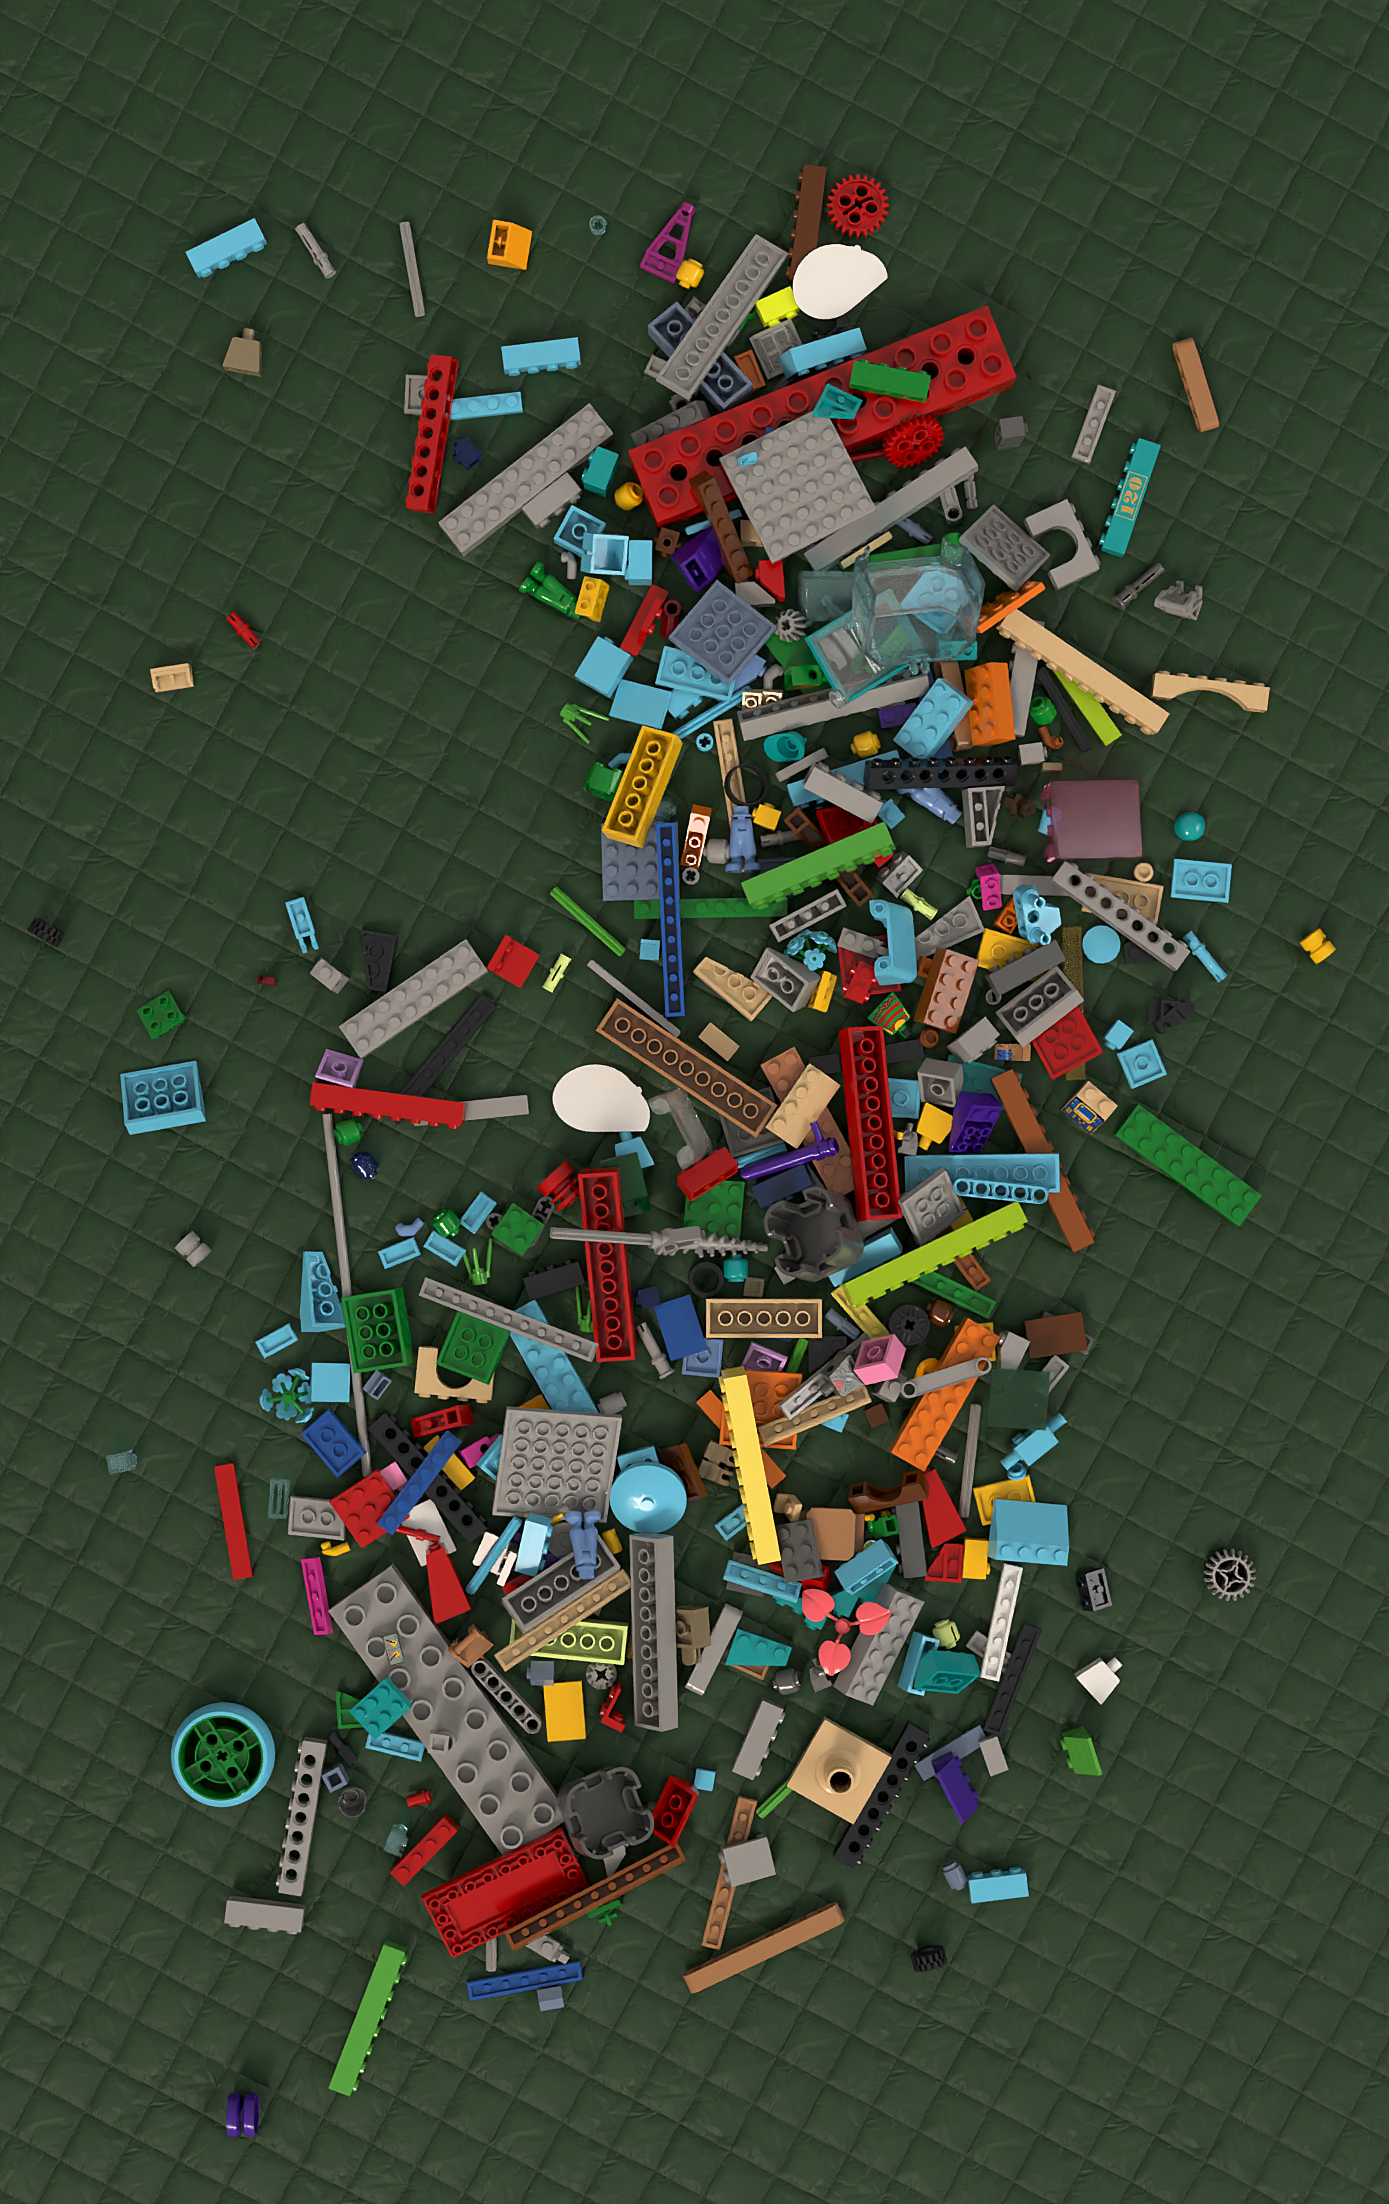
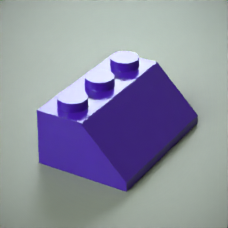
M951 1751L932 1760L931 1763L961 1824L979 1807L976 1801L979 1797L975 1789H970L968 1784L971 1781L966 1772L962 1773L960 1767L963 1765L959 1757H954Z

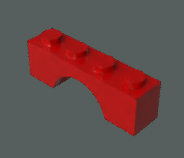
M444 1813L426 1835L391 1868L390 1874L405 1886L458 1831L459 1825Z

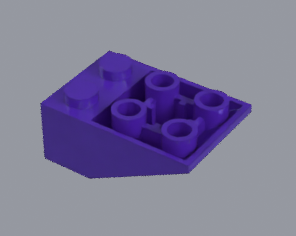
M711 525L671 555L687 583L696 592L712 582L723 567L719 544Z
M961 1092L954 1106L949 1152L981 1153L1003 1108L993 1094Z

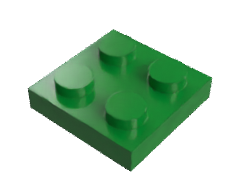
M513 1203L491 1235L523 1256L545 1224Z

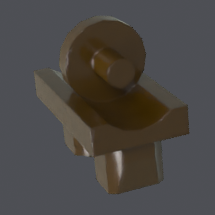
M1016 793V797L1006 795L1003 807L1007 808L1006 810L1013 813L1017 818L1023 819L1024 816L1031 817L1035 814L1036 805L1034 802L1027 800L1021 794Z

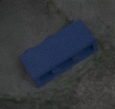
M801 1164L751 1188L760 1208H767L768 1210L773 1204L781 1200L790 1201L795 1198L794 1194L799 1192L803 1194L805 1189L816 1184L807 1164Z

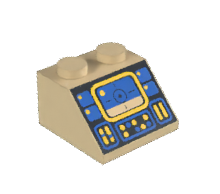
M1085 1081L1061 1111L1091 1135L1111 1115L1117 1105L1091 1082Z

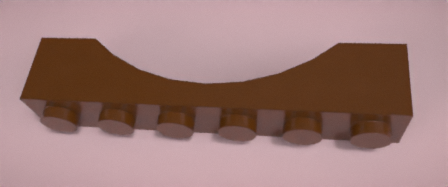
M704 470L690 478L689 483L715 533L721 552V561L727 576L738 584L754 574L715 477Z
M799 805L784 817V822L813 852L828 846L823 832ZM856 870L839 873L840 876L836 878L859 907L874 895L873 889Z

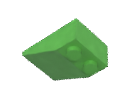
M1081 1726L1061 1733L1063 1739H1060L1063 1751L1067 1750L1069 1757L1066 1758L1069 1769L1072 1768L1076 1774L1102 1775L1091 1737L1085 1728Z

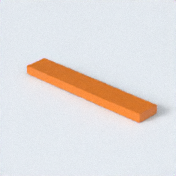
M709 1390L696 1403L720 1429L722 1402ZM760 1447L766 1482L773 1488L786 1475Z

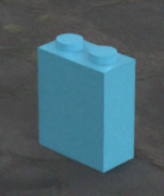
M598 636L574 676L580 682L610 698L633 658L627 652L614 646L615 642L607 637L602 639Z

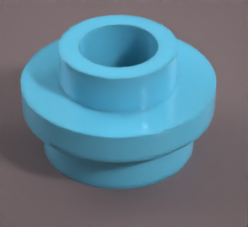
M1015 1463L1007 1471V1476L1011 1480H1020L1026 1476V1469L1022 1464Z

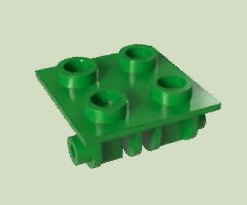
M169 990L136 1010L152 1040L156 1037L159 1038L166 1031L169 1032V1029H174V1026L183 1023V1020L186 1019Z

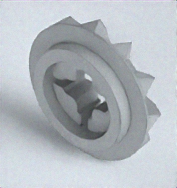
M591 1662L586 1671L587 1681L598 1690L609 1688L614 1684L617 1677L614 1664ZM606 1669V1678L604 1679L603 1677H601L600 1679L596 1680L598 1677L597 1671H603Z

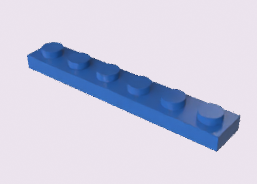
M446 1430L376 1524L393 1535L462 1441Z

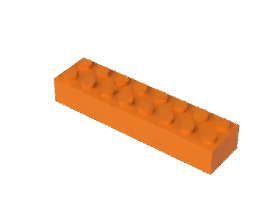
M964 1317L933 1372L979 1357L989 1359L1001 1337ZM980 1360L978 1362V1369L982 1371L987 1362ZM978 1377L919 1395L888 1451L918 1469L925 1471Z

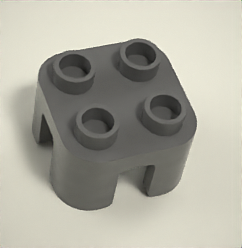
M810 1187L803 1191L804 1198L807 1201L802 1204H794L788 1201H780L773 1204L765 1214L764 1227L769 1237L781 1240L785 1245L787 1254L782 1253L774 1258L779 1271L787 1276L816 1282L856 1264L863 1254L864 1244L850 1201L842 1194L821 1187Z
M614 1765L606 1766L570 1781L561 1788L557 1800L558 1807L572 1844L580 1854L594 1859H605L614 1855L612 1850L625 1844L633 1846L640 1844L652 1834L654 1818L651 1810L648 1807L642 1806L636 1789L641 1788V1784L637 1775L632 1770Z

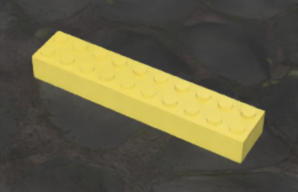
M744 1366L721 1370L722 1376L718 1378L721 1392H725V1395H722L725 1411H729L725 1416L728 1429H732V1432H729L732 1449H736L732 1453L735 1466L739 1467V1469H736L739 1486H743L739 1490L742 1503L746 1504L743 1506L746 1523H750L746 1524L749 1540H753V1542H750L753 1559H757L758 1565L780 1561L781 1557L747 1375Z

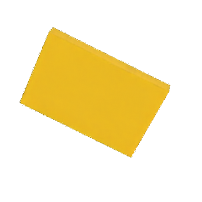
M1026 1474L1020 1480L1006 1479L973 1488L982 1526L991 1524L994 1498L1036 1502L1029 1474Z
M582 1680L554 1682V1686H543L548 1742L586 1739Z

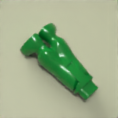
M538 561L529 576L538 580L542 585L539 586L530 577H527L520 586L519 591L521 593L532 592L536 599L549 604L562 613L568 614L569 617L572 615L578 620L581 616L575 613L578 598L553 575L545 574L543 563Z

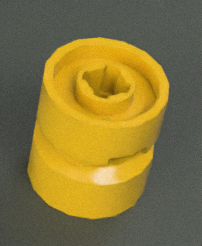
M1320 928L1314 930L1300 941L1304 950L1310 951L1309 956L1315 964L1321 962L1336 950L1330 941L1325 940L1326 935Z

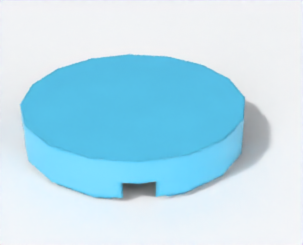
M1100 925L1092 927L1085 933L1082 939V950L1087 959L1094 963L1103 964L1110 962L1117 956L1121 943L1115 930L1108 926Z

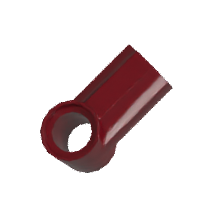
M669 600L662 606L664 610L659 637L669 638L678 626L681 606L676 600ZM668 604L675 606L676 611L674 614L667 612L666 607Z

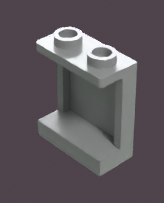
M764 1834L756 1835L755 1839L731 1846H719L721 1852H718L720 1863L724 1864L725 1871H722L725 1883L728 1882L731 1887L776 1875L768 1839Z

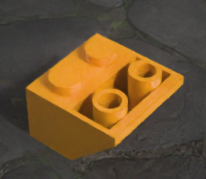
M493 220L487 255L488 264L526 270L532 231L514 223Z

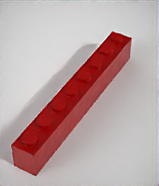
M312 1082L309 1105L315 1106L314 1110L326 1111V1108H333L335 1113L345 1114V1110L353 1111L352 1115L364 1116V1113H370L371 1118L382 1119L383 1115L390 1116V1120L401 1121L402 1118H407L409 1123L420 1124L421 1121H428L430 1126L439 1127V1124L443 1123L447 1124V1128L458 1129L459 1126H464L467 1103Z

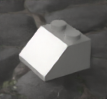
M926 1058L918 1070L921 1102L954 1108L961 1094L963 1084L962 1064Z

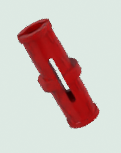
M235 611L230 614L232 617L228 616L226 618L237 631L236 634L242 636L251 648L256 646L255 643L259 644L261 640L251 631L250 625L248 623L245 624Z

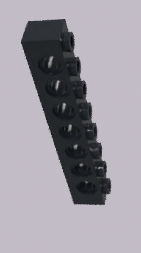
M1009 755L1001 757L983 756L982 758H975L973 756L956 758L949 756L940 759L936 757H929L928 759L916 757L910 759L892 758L891 760L874 758L865 761L863 782L868 790L1015 786L1018 764Z
M386 1411L368 1429L409 1476L412 1477L419 1467L412 1464V1458L419 1457L423 1462L427 1457L423 1453L424 1448L418 1441L414 1443L410 1438L412 1436L405 1427L401 1428L397 1423L399 1420L392 1412L389 1414ZM387 1429H395L396 1437L390 1438L386 1433ZM402 1442L407 1443L409 1451L402 1452L399 1449V1444ZM442 1470L424 1493L470 1544L487 1529L488 1525L486 1523L488 1521L481 1513L478 1515L475 1512L474 1504L469 1499L465 1500L461 1496L462 1491L456 1485L452 1486L448 1481L450 1478ZM445 1486L448 1491L447 1494L440 1495L437 1492V1487ZM457 1500L460 1503V1508L452 1509L450 1502ZM466 1514L471 1515L473 1522L466 1524L462 1517Z
M909 1720L907 1721L890 1751L892 1758L855 1823H849L832 1853L833 1858L854 1869L855 1865L861 1863L864 1857L863 1851L872 1844V1835L875 1831L878 1832L880 1830L884 1814L888 1815L892 1808V1800L898 1798L902 1790L900 1788L901 1784L909 1779L911 1775L909 1770L912 1765L918 1763L922 1747L924 1749L927 1747L930 1741L928 1731ZM909 1741H914L916 1746L913 1749H907L906 1744ZM899 1758L907 1760L903 1766H898L896 1762ZM889 1775H896L897 1780L890 1783L887 1781ZM885 1791L888 1795L885 1799H879L877 1797L878 1793ZM871 1808H876L878 1810V1813L875 1816H870L868 1814V1811ZM861 1825L869 1827L864 1833L858 1830ZM856 1841L859 1843V1846L856 1849H851L849 1844Z

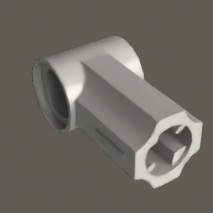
M954 486L940 495L946 522L952 526H956L962 521V510ZM952 511L959 514L955 519L950 518L948 515Z

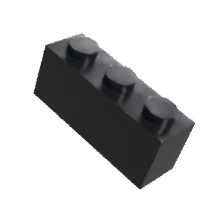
M570 1259L564 1261V1265L556 1267V1264L545 1267V1271L540 1273L537 1270L526 1273L527 1277H524L523 1280L529 1299H537L585 1284L580 1262Z

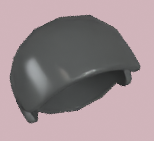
M355 1785L347 1786L338 1795L339 1810L344 1816L349 1818L358 1817L366 1809L367 1797L361 1787Z

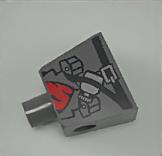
M840 1350L821 1371V1375L826 1382L819 1387V1391L825 1397L832 1392L840 1397H844L864 1385L863 1381L854 1372L855 1362L850 1354Z

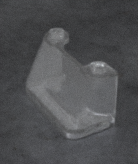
M674 1087L648 1100L654 1113L662 1115L670 1111L687 1144L677 1153V1161L682 1170L711 1154L713 1150L712 1143L683 1088Z

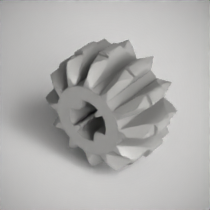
M788 609L787 612H780L781 617H775L778 623L774 624L778 628L775 632L776 635H780L779 639L786 640L787 642L800 640V635L805 634L803 628L807 627L806 624H803L806 618L801 616L799 611H794L793 609Z

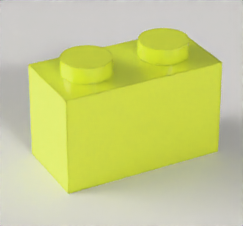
M791 286L758 300L755 304L764 328L767 326L773 327L784 318H787V320L792 319L798 315L797 313L800 310L795 301Z

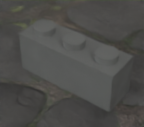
M1023 416L999 419L994 429L996 451L1020 446L1026 433H1028L1027 422L1023 421Z

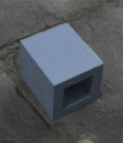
M531 1661V1667H527V1679H530L531 1685L554 1686V1661Z
M341 1762L325 1770L322 1774V1778L330 1793L345 1786L350 1780Z

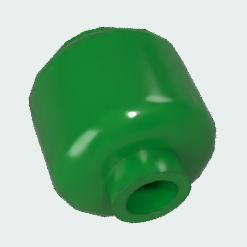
M1036 697L1030 703L1029 714L1037 724L1046 725L1054 720L1057 709L1049 698Z
M353 1118L338 1122L335 1125V1130H333L337 1142L345 1146L361 1139V1132H363L361 1123L359 1121L356 1122Z
M442 1208L433 1216L432 1225L441 1236L447 1237L450 1235L453 1237L460 1231L461 1220L451 1209L445 1210Z

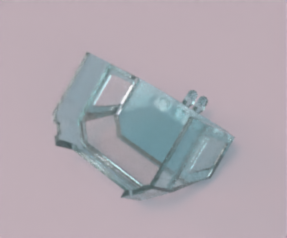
M943 537L940 556L868 563L870 553L868 545L864 549V553L862 555L859 554L855 558L852 579L853 632L863 654L881 668L909 664L912 675H916L918 673L917 663H921V669L925 674L930 671L928 662L953 660L975 643L976 626H978L985 581L966 546L959 544L957 547L950 544L949 539Z

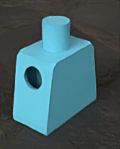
M631 1131L619 1132L622 1142L615 1144L616 1157L637 1152L641 1168L654 1165V1161L641 1136L633 1138Z

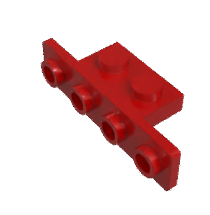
M654 584L650 586L620 646L621 650L635 657L638 656L648 634L652 635L656 624L654 622L656 618L660 619L664 608L662 606L668 596V591Z

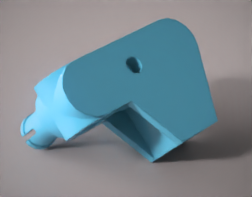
M1020 885L1013 891L1020 936L1034 944L1048 945L1051 941L1050 934L1061 925L1059 908L1050 903H1045V900L1039 897L1034 885Z

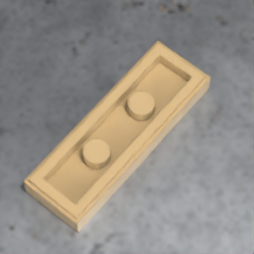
M888 531L838 563L841 569L847 568L892 539V535Z

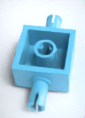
M1060 1413L1047 1423H1043L1040 1420L1038 1422L1036 1420L1027 1426L1028 1430L1023 1434L1020 1432L1012 1438L1013 1442L1010 1445L1013 1447V1451L1000 1460L1001 1464L1007 1471L1020 1459L1030 1466L1059 1442L1053 1432L1067 1421Z

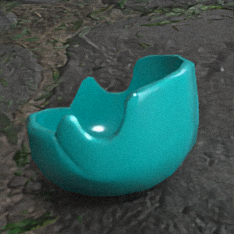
M1196 812L1183 813L1174 823L1175 834L1183 841L1199 839L1204 834L1206 828L1204 818Z

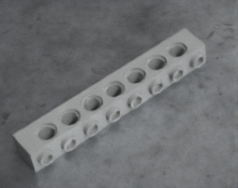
M1065 861L1050 881L1053 885L1171 970L1176 971L1190 953V950L1187 949L1188 945L1181 940H1178V942L1172 938L1173 935L1169 931L1156 927L1157 923L1152 919L1142 917L1140 915L1141 912L1133 906L1130 908L1124 904L1126 901L1118 895L1113 896L1109 893L1110 889L1108 887L1095 883L1094 878L1086 872L1084 874L1078 870L1079 867L1073 862L1069 861L1068 863ZM1070 877H1077L1079 884L1077 886L1071 885ZM1089 887L1094 890L1093 897H1088L1085 894L1086 888ZM1102 899H1107L1110 902L1109 908L1101 906ZM1117 910L1125 912L1126 917L1124 920H1120L1117 917ZM1134 921L1141 924L1140 931H1135L1132 928ZM1152 932L1157 936L1156 942L1148 940V933ZM1164 944H1170L1172 946V952L1170 954L1164 951Z
M305 1737L303 1742H299L298 1753L301 1756L300 1761H296L295 1772L298 1775L297 1780H293L292 1791L295 1793L294 1799H290L288 1810L292 1812L291 1818L287 1817L285 1829H288V1836H284L282 1848H285V1855H281L279 1867H282L281 1875L278 1874L276 1886H279L278 1893L302 1896L304 1891L328 1740ZM307 1755H312V1756H314V1757H315V1762H314V1763H309V1762H307L306 1756H307ZM303 1775H311L312 1781H304ZM300 1794H308L309 1800H301ZM303 1812L306 1815V1819H298L297 1813ZM300 1831L303 1834V1838H295L293 1832ZM297 1850L300 1853V1857L294 1858L290 1851ZM294 1869L297 1872V1876H290L287 1870Z

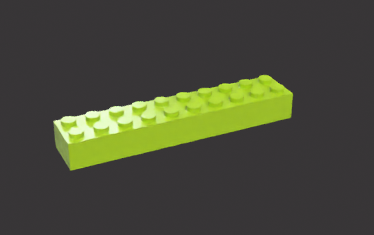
M1014 1202L841 1285V1288L850 1306L856 1305V1308L869 1302V1297H873V1299L887 1294L885 1290L888 1288L893 1291L903 1286V1281L905 1280L909 1283L920 1278V1273L922 1272L926 1275L939 1269L937 1265L940 1263L942 1266L956 1261L954 1257L957 1255L962 1258L972 1253V1248L974 1247L978 1250L989 1245L990 1239H993L995 1242L1008 1236L1006 1232L1009 1230L1012 1234L1024 1228L1023 1224L1028 1222L1019 1202Z

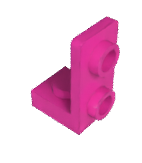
M988 864L975 867V874L981 886L983 910L1001 908L1000 877L995 865Z

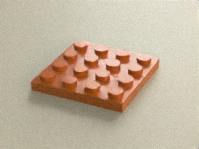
M1026 581L1017 592L1013 589L1008 592L1003 591L995 597V601L982 605L980 607L981 611L966 616L964 618L965 622L961 626L965 631L983 633L1046 588L1042 582Z
M745 1369L760 1447L796 1450L797 1434L765 1447L758 1427L785 1416L778 1403L801 1385L802 1373ZM723 1400L719 1445H731L729 1432H732V1429H728L725 1416L729 1411H725Z

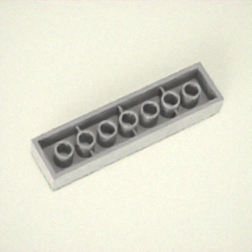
M465 939L340 1025L339 1028L359 1057L363 1059L489 971Z

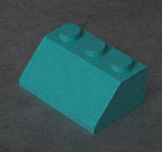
M936 1649L929 1650L919 1661L914 1689L958 1694L981 1675L974 1654L937 1651Z

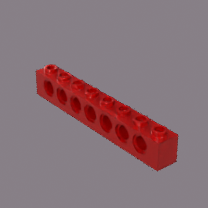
M430 355V360L427 363L428 374L424 382L425 392L424 398L421 401L422 411L421 417L418 420L419 430L418 436L415 439L416 449L415 455L412 458L409 492L406 496V508L414 512L435 514L459 361L451 356ZM442 373V378L438 380V376ZM439 392V397L435 400V395ZM436 411V416L432 419V414ZM433 431V435L429 438V433ZM430 450L429 456L426 457V452ZM427 469L426 475L423 476V471ZM424 488L423 494L420 495V490Z

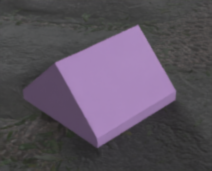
M326 1049L315 1077L355 1088L363 1059Z
M751 1341L741 1366H744V1369L782 1371L788 1357Z

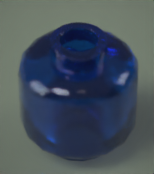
M359 1151L351 1158L350 1168L358 1178L362 1180L368 1178L370 1180L378 1173L379 1163L369 1152Z

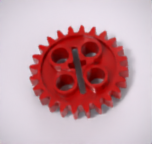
M857 174L856 179L849 175V181L842 178V185L836 183L835 187L837 190L831 189L830 193L833 196H828V201L831 202L827 204V209H831L828 212V216H833L831 224L837 222L836 230L843 228L842 235L848 231L850 238L853 233H856L857 239L860 233L866 238L868 231L873 235L874 227L880 230L881 226L879 223H885L883 217L888 216V212L885 209L889 208V204L884 202L888 201V196H882L885 193V189L879 190L881 183L874 185V178L867 181V175L863 179H860L859 174ZM864 190L867 195L860 197L856 192ZM868 198H873V200L865 202ZM846 199L850 202V204L848 206H842L840 204V201ZM855 204L858 206L862 204L861 209L858 207L854 208ZM872 206L876 209V212L868 213L866 208ZM857 216L860 221L853 223L849 218Z
M921 414L917 418L914 415L913 419L910 420L907 417L906 422L900 420L899 426L894 425V431H888L889 436L884 438L886 442L883 443V452L888 462L890 461L892 465L896 464L897 468L902 465L905 469L908 464L912 468L914 463H917L919 466L922 460L927 462L928 456L933 457L932 452L939 451L937 446H942L941 440L944 439L942 435L944 432L935 417L931 418L930 415L924 417Z

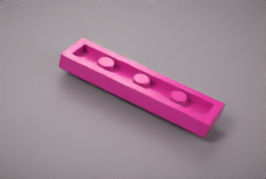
M320 1557L301 1559L314 1635L333 1633V1627L328 1611L329 1605Z

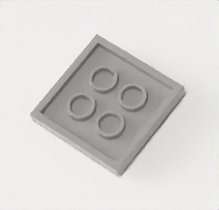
M943 1168L939 1169L898 1200L913 1237L919 1246H923L965 1214L949 1175Z

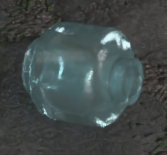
M662 796L654 817L655 821L669 822L671 816L675 817L677 805H673L672 798Z

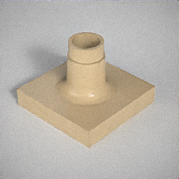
M824 1716L787 1780L786 1786L854 1824L892 1756L890 1753ZM836 1772H845L850 1776L849 1779L841 1783L830 1780Z

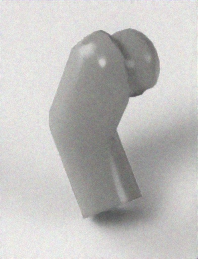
M569 551L568 553L562 552L561 561L568 562L567 578L576 579L577 562L573 553Z
M775 664L764 672L763 689L773 690V679L779 675L781 676L784 672L782 666Z

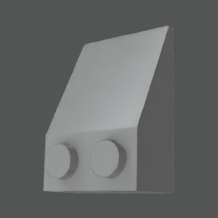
M769 947L766 948L750 977L792 1012L806 1006L821 979L807 965Z
M1006 1329L1004 1332L999 1333L998 1336L1001 1338L997 1345V1389L1004 1394L1030 1343L1027 1339Z

